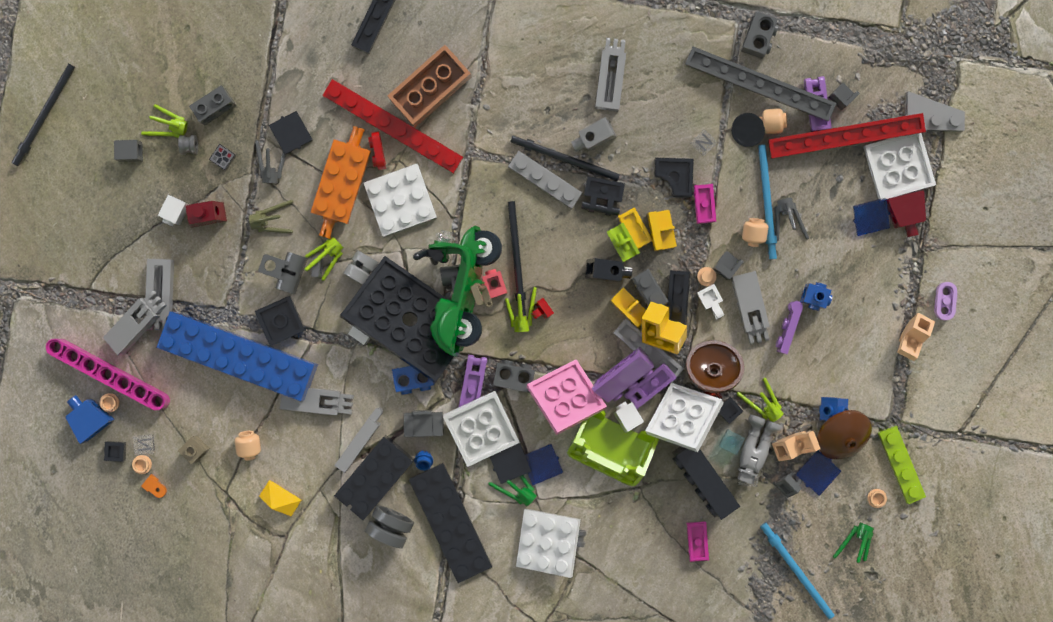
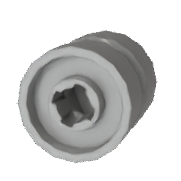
M357 250L352 258L353 263L348 264L344 274L364 284L370 276L369 272H373L379 262Z

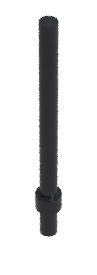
M68 63L26 138L17 147L19 150L11 162L14 165L19 166L25 154H28L32 148L30 145L75 69L71 64Z
M512 135L510 140L511 143L524 147V150L530 152L533 150L615 181L619 179L620 174L541 146L534 143L535 141L525 140Z
M515 201L508 202L516 285V293L514 295L515 301H518L517 295L521 294L524 316L526 315V292H524L516 205Z

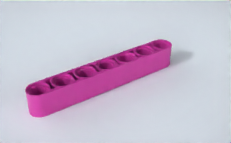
M51 339L46 343L45 347L49 355L148 408L161 410L168 407L170 398L166 393L65 339ZM57 342L61 347L59 352L54 347ZM74 351L77 353L76 361H73L71 358ZM90 360L94 362L93 370H90L88 367ZM107 369L111 371L110 379H107L105 376ZM124 378L128 380L127 388H124L122 386V380ZM141 387L145 389L144 397H141L138 392ZM157 396L162 398L161 406L155 403Z

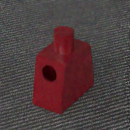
M924 190L883 200L895 229L905 227L907 238L919 235L916 224L926 221Z
M207 201L185 206L188 223L191 228L227 221L224 202Z

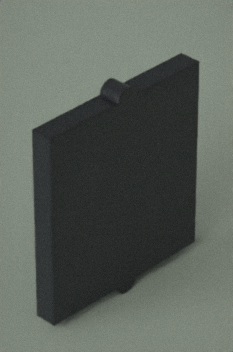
M297 111L285 117L281 116V119L269 125L285 155L296 149H301V146L313 141Z
M521 443L490 456L494 467L493 471H496L500 484L532 472L527 461L528 456L525 455Z

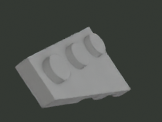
M909 91L906 92L905 116L923 113L926 131L963 132L965 130L964 111Z

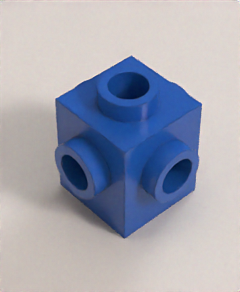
M816 282L815 285L805 284L800 302L808 304V308L819 311L820 308L826 309L832 301V295H830L832 290L827 289V285Z
M821 397V406L819 408L820 420L827 421L837 413L849 410V399Z

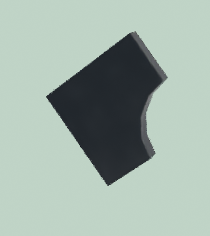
M655 157L654 177L668 183L673 197H693L694 159Z

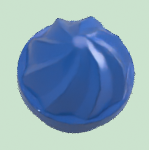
M420 451L415 456L414 463L419 470L425 471L431 468L433 457L427 451Z

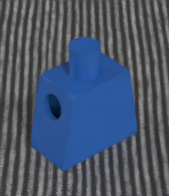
M75 395L67 401L73 411L66 415V420L80 444L88 442L115 420L108 412L103 411L100 405L93 399L82 403L78 396Z

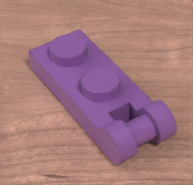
M824 76L813 80L811 78L804 79L805 91L828 99ZM813 87H818L819 91L813 92ZM809 115L811 132L832 128L831 120L827 122Z
M793 301L788 304L790 312L788 318H785L782 323V329H784L782 336H779L776 342L777 352L788 354L803 309V305L799 301Z
M468 354L459 407L480 398L487 363L486 357L475 358L474 355ZM472 365L480 366L479 372L472 371Z
M663 363L623 396L629 399L635 408L638 409L674 381L676 376ZM636 392L642 396L640 399L635 395Z

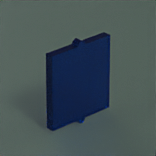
M886 198L853 206V222L855 223L857 236L890 228V212L888 211Z
M552 444L525 454L528 456L527 461L532 472L528 473L532 485L563 473L558 461L559 456H556Z
M817 450L795 475L805 483L806 487H810L820 496L841 473V470L832 463V459L826 458Z

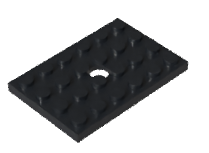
M384 256L340 314V318L434 383L437 382L454 358V356L446 353L438 346L430 330L431 324L435 320L437 302L441 298H447ZM413 313L417 317V323L414 326L405 325L402 320L404 314Z

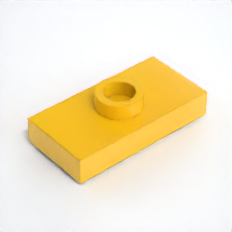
M635 207L618 216L620 223H624L638 249L653 241Z

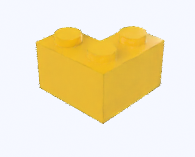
M650 302L642 317V343L678 355L687 338V326L680 322L669 320V307Z

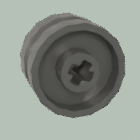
M376 505L372 514L376 521H369L365 532L386 545L402 549L407 540L404 533L411 532L414 521L393 509Z

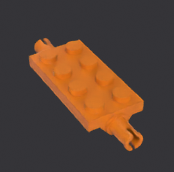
M353 126L349 142L344 143L333 140L311 209V213L322 216V219H324L319 236L330 239L334 224L337 221L345 224L349 223L371 154L370 150L359 146L365 131L362 128Z

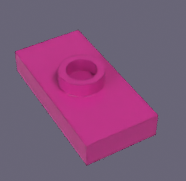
M713 184L693 186L697 224L717 222Z
M706 521L686 522L689 561H709Z

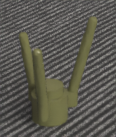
M293 200L256 211L255 214L249 215L251 229H258V232L293 233V230L265 227L268 225L269 220L281 217L280 215L266 216V213L292 204Z

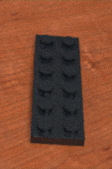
M444 462L409 478V482L457 583L492 568L493 565Z

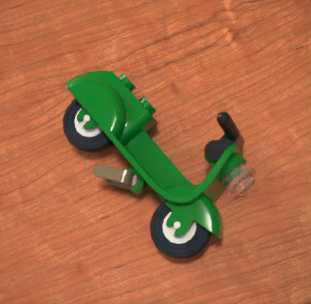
M478 226L468 229L463 235L460 244L452 243L455 240L452 232L441 230V233H436L438 237L437 240H434V244H429L428 249H422L413 255L414 260L427 257L433 265H437L439 262L447 263L449 261L448 254H459L461 256L452 299L441 298L437 302L435 320L430 328L438 346L454 357H457L464 347L475 344L482 334L481 322L476 315L472 314L475 301L480 306L485 303L486 307L490 308L493 305L488 289L483 285L485 282L481 280L483 266L491 265L499 259L502 253V244L496 234L481 230Z

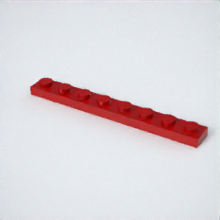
M333 79L322 95L453 174L464 158Z
M919 113L769 139L768 143L770 156L773 159L925 133L926 128L924 115Z

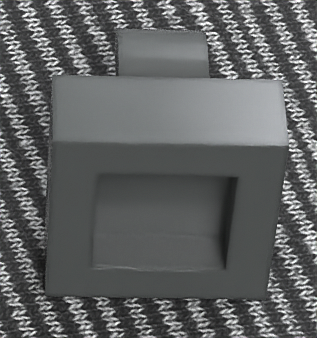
M793 472L778 479L774 484L787 498L799 493L802 489L800 486L801 480L795 481L792 478Z

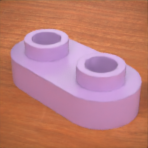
M943 282L936 288L934 313L940 320H950L956 313L957 287L951 282ZM944 288H946V289L948 290V294H947V295H944V294H943V289H944ZM943 307L946 308L945 314H942L941 309Z

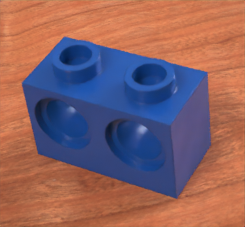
M411 366L392 369L395 391H401V395L410 394L412 389L420 388V391L431 390V386L435 385V383L429 378L425 383L420 382L418 379L420 372ZM402 375H406L410 380L407 386L400 384L399 380Z

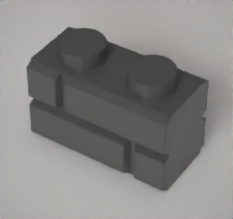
M649 269L630 279L642 300L646 303L647 308L650 302L662 305L668 302Z

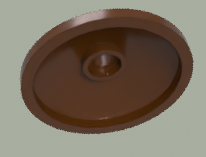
M716 340L705 341L696 345L690 351L686 361V371L690 380L698 388L711 393H723L735 388L740 383L744 374V361L740 353L730 344Z
M856 410L843 411L829 418L820 428L817 435L820 452L825 457L834 460L849 458L857 454L870 439L872 425L869 418L864 413Z

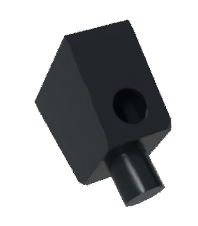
M598 258L587 259L585 278L619 282L622 281V278L631 279L632 268L623 267L624 262Z

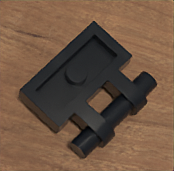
M587 176L584 196L591 197L590 203L583 201L581 209L589 210L588 212L594 213V211L605 213L607 216H611V214L619 216L620 208L613 207L614 202H622L625 183ZM597 198L608 200L607 206L596 204Z

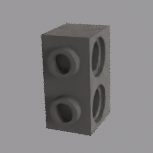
M756 11L752 17L741 51L761 59L765 54H769L772 48V43H770L771 37L776 36L779 25H776L778 18ZM760 23H766L769 29L767 31L762 30ZM760 41L762 48H756L753 42Z
M221 85L189 107L198 121L205 126L235 107L236 103L227 89Z
M502 359V363H497L493 385L530 393L527 389V384L533 382L535 370L532 369V365L521 363L519 367L514 366L513 361ZM501 369H509L511 376L508 379L501 378ZM522 372H526L530 376L529 381L526 383H522L518 379L519 374Z

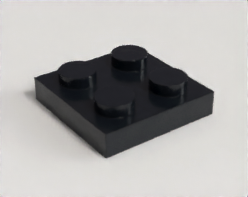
M287 296L255 311L270 346L306 331L291 296Z

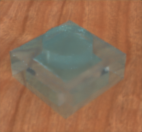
M727 429L719 446L737 455L745 438Z

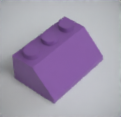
M638 347L597 379L592 390L609 403L612 399L615 402L623 396L622 392L625 389L631 390L638 384V379L642 376L643 378L648 377L653 372L654 363L642 348Z

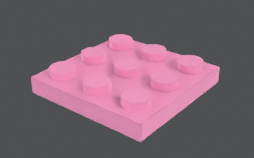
M577 360L527 384L528 391L556 435L600 413L607 407L602 398L592 390L593 384Z

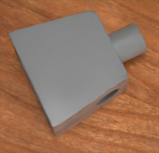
M604 117L579 131L580 137L571 141L576 152L585 147L590 151L617 136L609 120ZM594 134V140L589 141V135Z

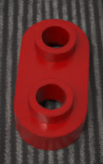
M380 132L371 133L372 137H368L370 148H374L375 156H372L373 166L378 167V170L386 169V161Z

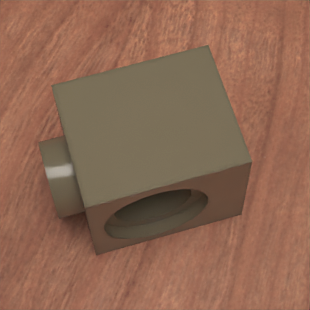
M196 435L191 437L178 452L192 465L197 463L210 448Z

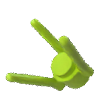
M154 104V108L174 119L168 121L155 116H149V119L169 125V130L172 132L142 131L141 135L173 136L177 138L180 135L185 136L188 121Z
M334 237L331 240H326L322 245L305 255L306 258H309L323 248L325 250L305 268V271L312 268L327 254L331 257L335 255L322 276V281L326 279L338 258L343 254L341 250L344 247Z
M536 287L532 291L528 319L527 316H523L521 294L517 295L518 316H515V319L509 299H505L511 327H514V332H528L529 326H532L531 313L534 309Z
M763 378V381L773 402L770 403L764 393L760 392V396L766 403L764 407L765 412L740 392H737V396L761 414L765 420L769 419L771 422H775L784 414L766 378Z

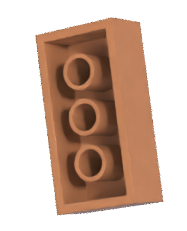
M444 45L388 95V98L412 126L416 128L472 78L471 73L450 49Z

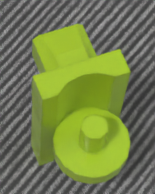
M624 223L607 231L623 262L640 253Z

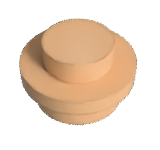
M704 267L699 270L697 280L703 286H710L716 281V272L710 267Z
M107 393L100 399V407L105 412H114L119 407V398L113 393Z
M139 455L134 458L132 468L136 473L146 474L151 470L152 462L148 456Z
M873 489L868 493L867 501L872 507L881 508L886 504L887 496L883 490Z

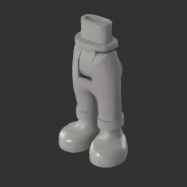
M750 414L748 420L751 423V430L749 429L742 448L740 467L738 468L740 473L737 479L752 484L754 476L757 477L766 461L770 443L773 440L772 436L774 433H781L784 426L771 421H766L765 423V419ZM765 423L764 432L761 436L760 443L758 447L755 448L757 440L760 435L759 432Z

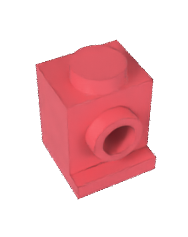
M496 269L486 271L482 279L485 282L484 285L487 287L490 297L495 298L507 294L501 271L496 272ZM492 280L498 281V285L496 287L491 286Z

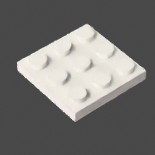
M921 133L890 138L863 146L879 201L936 185Z
M418 164L364 182L383 237L437 218Z
M671 383L645 431L653 437L698 452L723 405L722 399Z
M496 391L443 415L467 467L520 443Z
M524 509L516 567L568 578L573 577L581 519Z

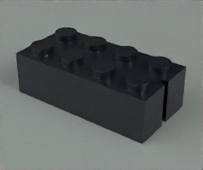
M385 435L336 492L334 497L346 507L351 505L352 508L350 510L364 521L413 463L414 458Z
M680 446L672 452L675 456L672 460L680 470H685L684 477L692 486L695 484L697 488L694 491L703 502L707 501L708 504L705 506L714 518L718 516L722 520L741 507L700 449L698 452Z

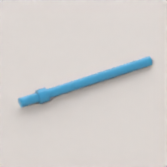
M759 145L765 221L768 225L766 245H768L769 259H777V236L774 233L766 145Z
M766 522L763 523L760 528L768 537V542L777 549L828 619L833 618L834 613L783 546L778 534H774Z

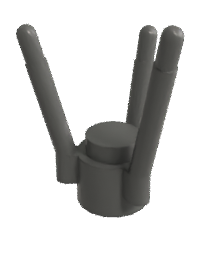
M255 140L262 183H278V179L282 178V169L286 155L284 152L282 153L278 171L276 172V168L270 167V149L266 148V167H264L259 141Z
M785 198L778 200V206L775 207V236H777V241H779L780 213H782V216H789L792 229L796 230L793 218L794 213L805 239L808 240L809 236L797 211L796 204L793 203V199Z

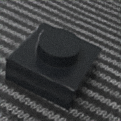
M729 397L723 402L719 414L730 424L744 411Z
M106 441L104 461L124 462L126 459V442Z

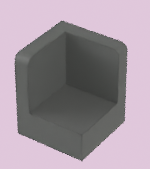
M842 83L828 97L836 103L840 110H843L860 93L858 91L853 93Z
M115 140L114 160L119 162L143 161L142 142L139 140Z
M726 251L712 269L726 280H730L744 261L738 260Z

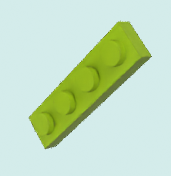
M893 426L878 432L906 503L911 504L925 498V492L898 427Z

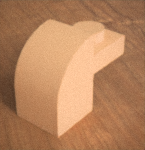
M917 313L903 330L899 338L900 345L897 353L915 361L919 356L922 344L931 336L935 321Z
M814 431L798 432L772 443L779 462L791 460L801 454L815 452L820 449Z

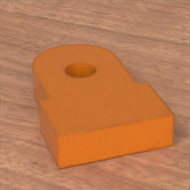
M150 474L141 485L142 488L147 492H151L157 498H161L167 493L166 487L153 474Z

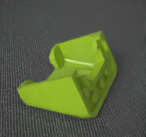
M604 410L582 421L568 448L567 455L626 485L636 486L645 476L659 438L648 435L646 431H641L638 434L630 430L625 433L620 424L605 418L606 413Z

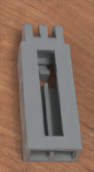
M606 38L605 50H602L595 109L618 112L626 53H624L625 40H621V47H617L618 39H614L613 46H609L611 40ZM609 59H611L610 67L612 68L615 67V60H618L616 73L608 72Z
M147 259L146 296L150 292L155 291L157 293L155 298L159 296L162 298V302L167 305L160 313L161 316L155 321V330H160L161 323L163 330L169 312L172 311L174 260Z
M756 271L733 276L731 281L744 333H747L750 345L754 344L753 336H756L757 343H761V334H763L765 341H769L767 327L770 326ZM756 311L757 316L752 317L754 324L751 325L748 312Z
M155 291L150 292L146 298H139L103 337L117 355H124L161 316L160 313L167 306L164 302L160 303L162 299L159 296L155 298L157 295ZM146 314L147 316L141 321L140 324H138V320L136 319H141L144 317L143 315Z
M309 388L304 401H298L281 394L280 409L328 415H339V413L352 414V410L345 409V406H353V402H346V398L354 399V395L341 394V391ZM320 397L333 398V400L325 399L324 402L325 405L332 406L319 405Z
M381 407L373 411L334 465L344 473L348 471L381 425L378 422V419L383 414Z

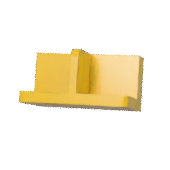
M670 211L648 212L647 218L654 251L676 247L675 227L672 225Z
M623 287L610 302L638 328L642 323V317L646 309Z

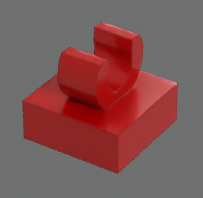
M544 298L535 303L537 309L531 313L534 319L541 315L547 319L554 314Z

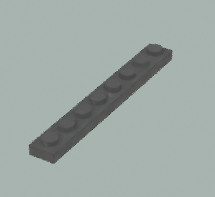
M694 46L685 63L688 67L827 122L830 120L836 103Z

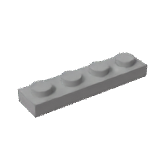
M520 151L517 152L508 168L570 209L573 208L582 194L581 191Z
M626 318L613 332L633 351L641 347L654 363V369L665 363L676 377L684 369L662 349L642 343V332Z

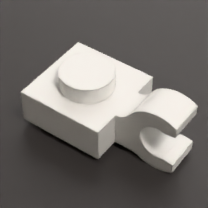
M714 284L696 293L705 310L711 308L716 319L724 316L718 304L723 299Z

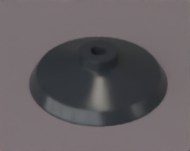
M743 113L733 121L731 132L734 140L739 145L753 147L762 141L765 135V127L759 116L753 113Z

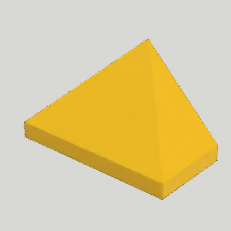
M271 480L267 482L259 495L271 509L288 516L294 514L302 501Z

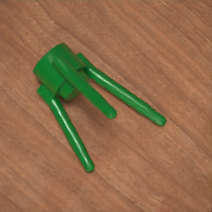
M524 475L520 476V479L527 488L523 486L520 489L510 480H507V484L518 492L516 495L492 482L488 483L489 486L516 500L520 505L523 503L526 507L537 496L533 492L535 489L528 483Z
M861 522L858 526L854 525L851 533L838 548L833 558L838 557L855 533H857L856 538L861 539L862 543L856 562L860 563L863 552V561H867L874 528Z

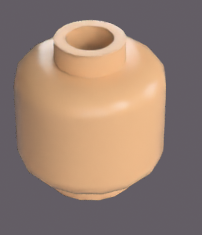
M780 108L766 109L763 111V116H760L766 134L782 133L784 128H787V114L783 113V110Z
M749 218V221L744 223L742 239L748 242V246L759 247V244L766 242L768 225L764 223L765 220Z
M253 431L240 432L239 436L235 438L237 456L244 458L246 461L255 459V456L261 452L259 435Z

